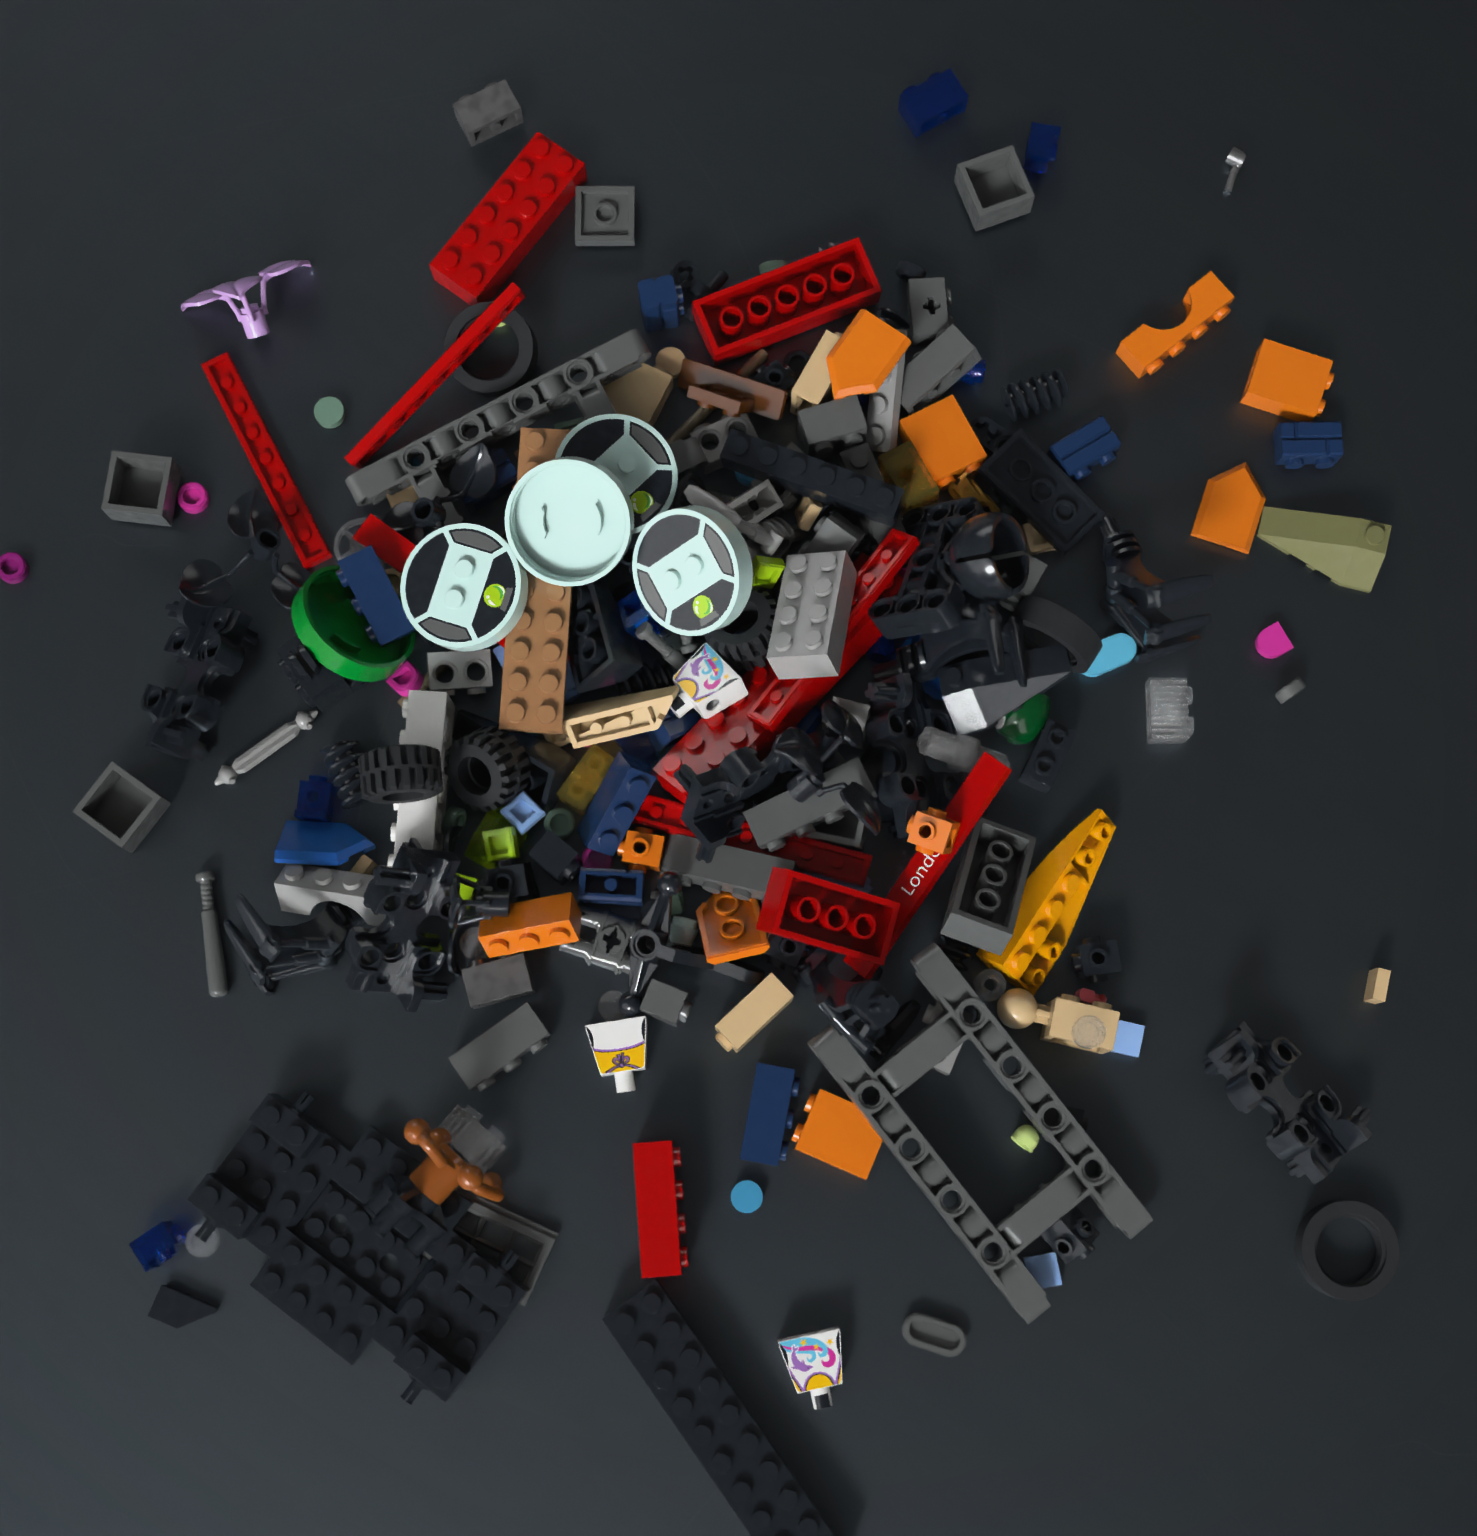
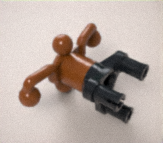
M414 1118L408 1121L404 1128V1135L411 1144H419L428 1156L409 1176L389 1174L382 1181L383 1186L363 1205V1208L374 1218L368 1223L369 1227L372 1230L375 1228V1233L383 1239L402 1217L407 1218L411 1216L420 1221L422 1225L401 1245L404 1251L414 1260H417L435 1239L440 1240L447 1232L440 1205L459 1185L464 1190L472 1191L476 1195L495 1202H500L505 1197L502 1189L503 1181L500 1175L494 1172L483 1174L480 1167L471 1164L459 1150L451 1145L452 1136L447 1129L437 1127L431 1130L428 1122L421 1118Z

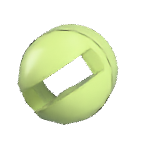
M1022 1125L1015 1130L1011 1139L1021 1148L1032 1153L1039 1143V1133L1034 1126Z

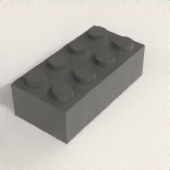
M980 817L966 838L940 934L1001 956L1014 932L1037 838Z

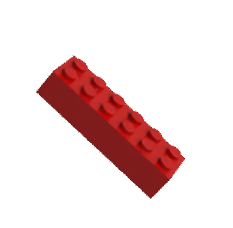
M537 131L430 262L429 266L434 280L469 305L489 302L576 195V186H583L587 181L585 163Z
M857 237L692 301V314L715 367L860 309L879 303L882 289L860 238Z

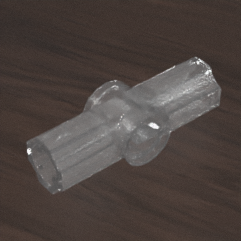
M930 726L925 727L918 737L917 746L919 753L946 762L948 768L958 772L970 773L984 751L1009 767L1010 765L1007 755L980 745L981 741L970 736L952 735Z

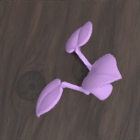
M287 260L275 263L258 272L259 276L244 277L204 290L183 302L181 310L183 312L187 307L204 305L217 299L224 300L236 314L238 322H242L248 339L266 335L270 332L265 315L269 313L266 302L267 281L273 276L286 273L300 265L311 267V263L308 260ZM259 282L261 286L260 308L257 303L249 304L245 295L247 290ZM231 298L241 300L243 307L239 310Z

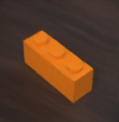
M572 892L511 903L509 917L492 916L491 920L480 921L478 939L489 958L580 941L582 912Z

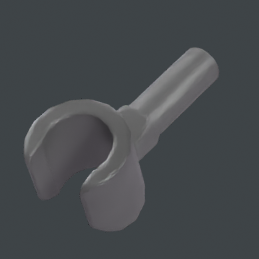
M1236 147L1232 148L1225 163L1232 166L1225 186V190L1229 192L1233 189L1236 175L1246 157L1245 153Z

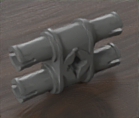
M577 902L582 914H584L581 915V924L596 929V939L590 941L580 937V941L572 942L574 945L568 943L560 945L559 951L584 958L587 965H597L613 971L615 975H621L622 972L630 975L631 955H629L628 948L633 934L639 929L640 921L636 918L632 920L612 913L611 909H604L602 912ZM617 931V939L621 944L619 946L614 945L608 953V944L604 940L606 938L611 939ZM648 936L645 942L646 947L654 950L655 941L652 940V937Z

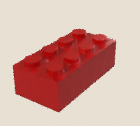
M773 867L756 929L884 966L901 903L794 870Z
M672 1140L633 1143L641 1277L682 1275L683 1267L689 1266L688 1247L681 1246L680 1234L686 1233L685 1213H679L678 1200L684 1199L683 1180L676 1179V1167H682L680 1147H674V1141Z

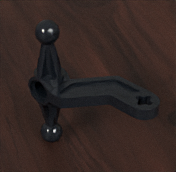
M666 871L661 874L657 883L660 895L630 941L629 990L622 994L619 999L618 1006L620 1011L627 1016H635L640 1013L641 1010L639 1008L643 1001L640 994L662 959L673 963L714 970L740 981L759 985L763 981L765 971L740 960L713 965L707 963L704 948L670 942L672 896L681 890L682 879L674 871ZM648 936L652 937L655 941L653 952L646 947L645 942Z

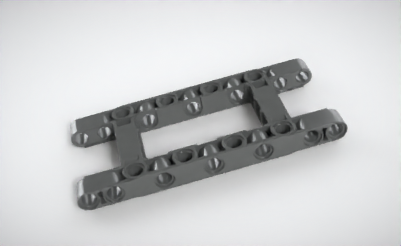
M639 329L627 331L348 476L345 482L357 506H365L370 503L375 505L387 499V494L394 495L410 486H413L418 498L426 497L434 501L436 496H452L453 493L442 470L455 464L463 454L477 444L483 443L488 447L521 430V427H527L573 402H576L585 420L604 414H617L603 386L642 367L641 363L649 359L652 353ZM577 373H587V378L583 382L573 381ZM532 400L533 405L529 410L523 411L519 409L523 401ZM470 428L479 429L476 437L472 439L465 438ZM695 437L684 441L681 438L669 444L677 465L678 481L688 474L699 471L708 464V460ZM416 456H425L423 464L418 467L412 466V461ZM457 501L442 503L446 510V520L444 521L446 526L468 523ZM504 529L501 531L502 534L499 536L508 541L506 531Z
M932 942L910 961L917 971L915 973L916 976L944 1010L940 1016L873 1070L869 1068L843 1034H839L832 1025H828L808 1041L807 1044L1012 1307L1029 1325L1051 1305L1045 1298L1046 1292L1017 1257L1019 1252L1088 1195L1114 1228L1119 1227L1129 1239L1136 1236L1153 1219L937 944ZM968 1005L973 1006L976 1010V1019L972 1023L964 1021L962 1016L964 1008ZM967 1039L972 1041L985 1057L982 1060L1003 1087L1012 1092L1025 1108L1022 1111L1036 1129L1043 1134V1138L1047 1142L1052 1143L1065 1159L1062 1161L1064 1169L1047 1184L1041 1183L1036 1193L1024 1203H1017L1013 1207L1015 1210L997 1225L989 1221L894 1099ZM1009 1056H1012L1016 1061V1069L1011 1074L1005 1073L1003 1069V1062ZM872 1086L877 1092L876 1100L871 1104H865L861 1098L862 1091L866 1087ZM1049 1108H1054L1058 1113L1057 1122L1052 1126L1045 1124L1043 1117L1045 1111ZM913 1138L917 1143V1149L914 1154L906 1156L902 1151V1145L905 1140ZM1089 1160H1094L1097 1165L1096 1172L1092 1176L1087 1177L1084 1172L1085 1164ZM954 1190L957 1194L956 1203L951 1207H945L943 1204L944 1194ZM995 1242L998 1248L997 1254L991 1259H986L984 1248L987 1244Z

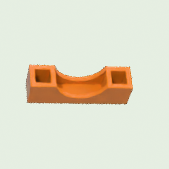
M1210 271L1188 288L1182 300L1186 312V318L1182 324L1166 330L1155 329L1142 324L1120 342L1116 354L1138 379L1147 372L1149 375H1152L1164 364L1163 360L1169 355L1172 357L1177 356L1186 347L1185 342L1193 337L1196 340L1208 330L1209 327L1207 325L1214 319L1219 322L1231 311L1229 306L1235 296Z

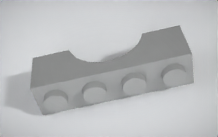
M287 863L274 882L281 911L311 915L318 903L333 901L355 910L365 920L367 925L378 926L386 917V914L374 915L372 910L366 908L363 904L364 893L374 875Z

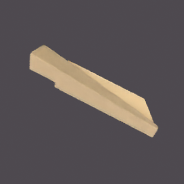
M676 685L565 706L563 734H543L546 741L558 747L571 743L573 749L657 730L677 696L679 687Z

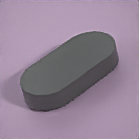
M919 1312L908 1315L903 1321V1337L913 1346L947 1357L959 1355L966 1346L965 1332L954 1323Z

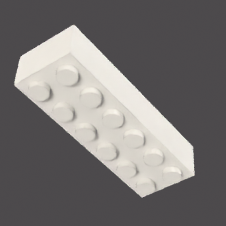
M409 690L408 699L403 700L402 716L406 718V728L400 731L399 745L418 744L438 749L440 751L444 790L429 799L393 804L394 810H398L397 823H392L390 836L391 841L395 842L394 854H389L388 857L389 867H392L403 842L409 843L410 838L413 837L418 840L423 849L443 850L444 835L441 832V824L446 813L448 783L446 780L449 779L448 775L444 772V767L447 766L444 760L445 755L449 754V747L452 745L455 705L447 692Z

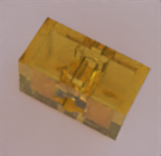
M911 440L878 456V468L884 482L905 489V503L902 508L904 514L913 508L938 502L940 489Z
M595 744L591 745L556 793L559 800L581 816H584L615 758Z

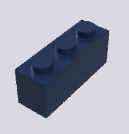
M372 545L337 561L341 569L336 571V574L344 588L350 586L355 597L350 599L358 616L362 614L366 616L370 625L366 626L365 630L373 644L379 641L383 648L416 631L407 618L403 605Z
M621 751L617 753L576 829L586 848L612 857L614 856L657 778L645 760Z
M757 1062L740 1154L741 1160L778 1166L779 1160L785 1161L788 1142L783 1141L785 1128L791 1129L794 1110L788 1109L790 1096L797 1097L800 1078L794 1077L795 1069Z

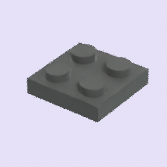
M576 186V246H635V186Z

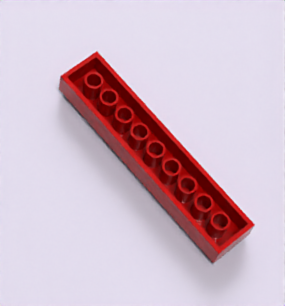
M863 552L853 562L857 573L869 559V556ZM896 574L877 600L898 595L903 578ZM868 611L845 639L839 676L816 677L774 732L749 721L746 714L770 685L776 674L768 661L765 662L766 666L762 668L755 666L753 671L746 672L741 679L749 694L709 719H703L702 717L652 769L662 787L685 804L688 792L674 777V772L680 770L681 765L686 764L698 775L720 767L721 762L727 755L745 746L748 748L753 747L757 752L758 760L762 762L771 752L772 745L775 739H777L776 735L781 734L789 727H795L882 636L868 616Z

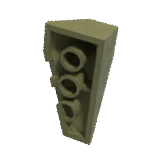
M1264 506L1256 536L1285 554H1292L1307 563L1306 566L1314 571L1317 569L1331 578L1330 581L1335 584L1370 593L1386 555L1392 526L1362 518Z

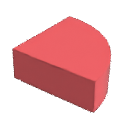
M1081 988L1075 993V996L1081 998L1080 1003L1093 1004V1001L1107 1002V997L1104 994H1095V991Z

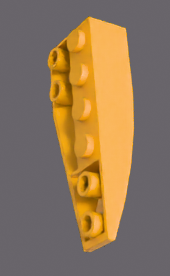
M1097 808L1074 828L1026 879L1014 932L1002 955L1000 956L981 948L976 953V956L992 972L1015 987L1029 991L1033 996L1043 984L1046 976L1068 942L1116 829V826L1103 810Z

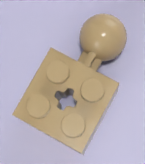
M1013 988L1005 991L997 1003L998 1017L1007 1027L1023 1029L1033 1022L1043 1024L1040 1040L1099 1054L1113 1051L1120 1012L1113 1011V1005L1093 1001V1004L1087 1005L1080 1003V997L1069 994H1062L1061 997L1049 1001L1047 1005L1038 1004L1035 997L1029 991L1022 988Z

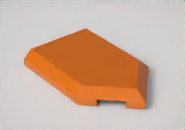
M860 309L826 357L834 400L862 393L864 395L876 393L911 345V340L869 311Z
M1246 462L1208 479L1190 534L1191 536L1249 554L1266 497Z
M721 890L719 894L713 893L706 903L703 902L698 907L696 916L707 963L716 965L765 953L770 948L766 932L756 929L760 914L758 899L740 900L733 897L732 893Z

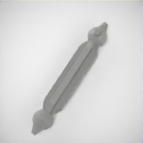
M299 711L295 721L285 723L236 758L232 766H221L218 777L214 781L215 785L218 786L224 783L234 784L237 774L245 773L297 737L301 729H312L314 719L319 714L318 711Z

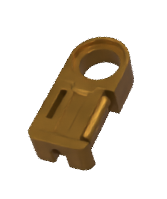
M964 472L959 477L961 481L958 484L954 482L948 488V492L954 500L975 497L983 508L989 507L991 512H1000L992 498L986 495L974 480L975 476Z

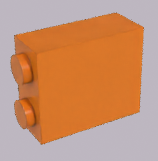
M1264 338L1256 351L1240 403L1297 422H1311L1315 416L1320 417L1324 410L1326 400L1322 399L1324 390H1329L1334 378V373L1330 372L1333 360Z
M953 394L899 420L898 433L931 492L938 488L940 490L948 489L952 483L957 482L956 479L964 472L973 476L978 474L977 470L986 461L987 454Z
M822 1089L818 1090L817 1095L810 1093L804 1111L809 1113L805 1124L798 1122L791 1139L796 1142L794 1149L867 1180L883 1140L854 1103Z

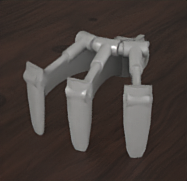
M689 484L684 491L691 505L704 506L716 510L728 518L740 532L747 535L749 539L746 541L751 561L755 555L785 559L791 544L806 538L807 534L802 529H799L798 524L790 526L779 517L768 518L756 524L743 521L742 517L734 509L698 486Z

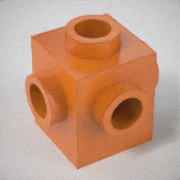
M928 807L927 811H917L916 815H912L909 819L906 832L909 833L907 842L915 844L916 851L933 856L934 851L941 854H950L961 823L946 818L947 812Z
M635 827V831H627L626 838H623L618 847L617 856L622 857V864L628 866L627 871L642 870L645 874L647 870L660 872L665 837L654 835V830ZM638 848H645L643 853H636Z

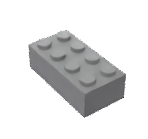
M846 550L787 555L766 658L779 680L839 676L857 571Z

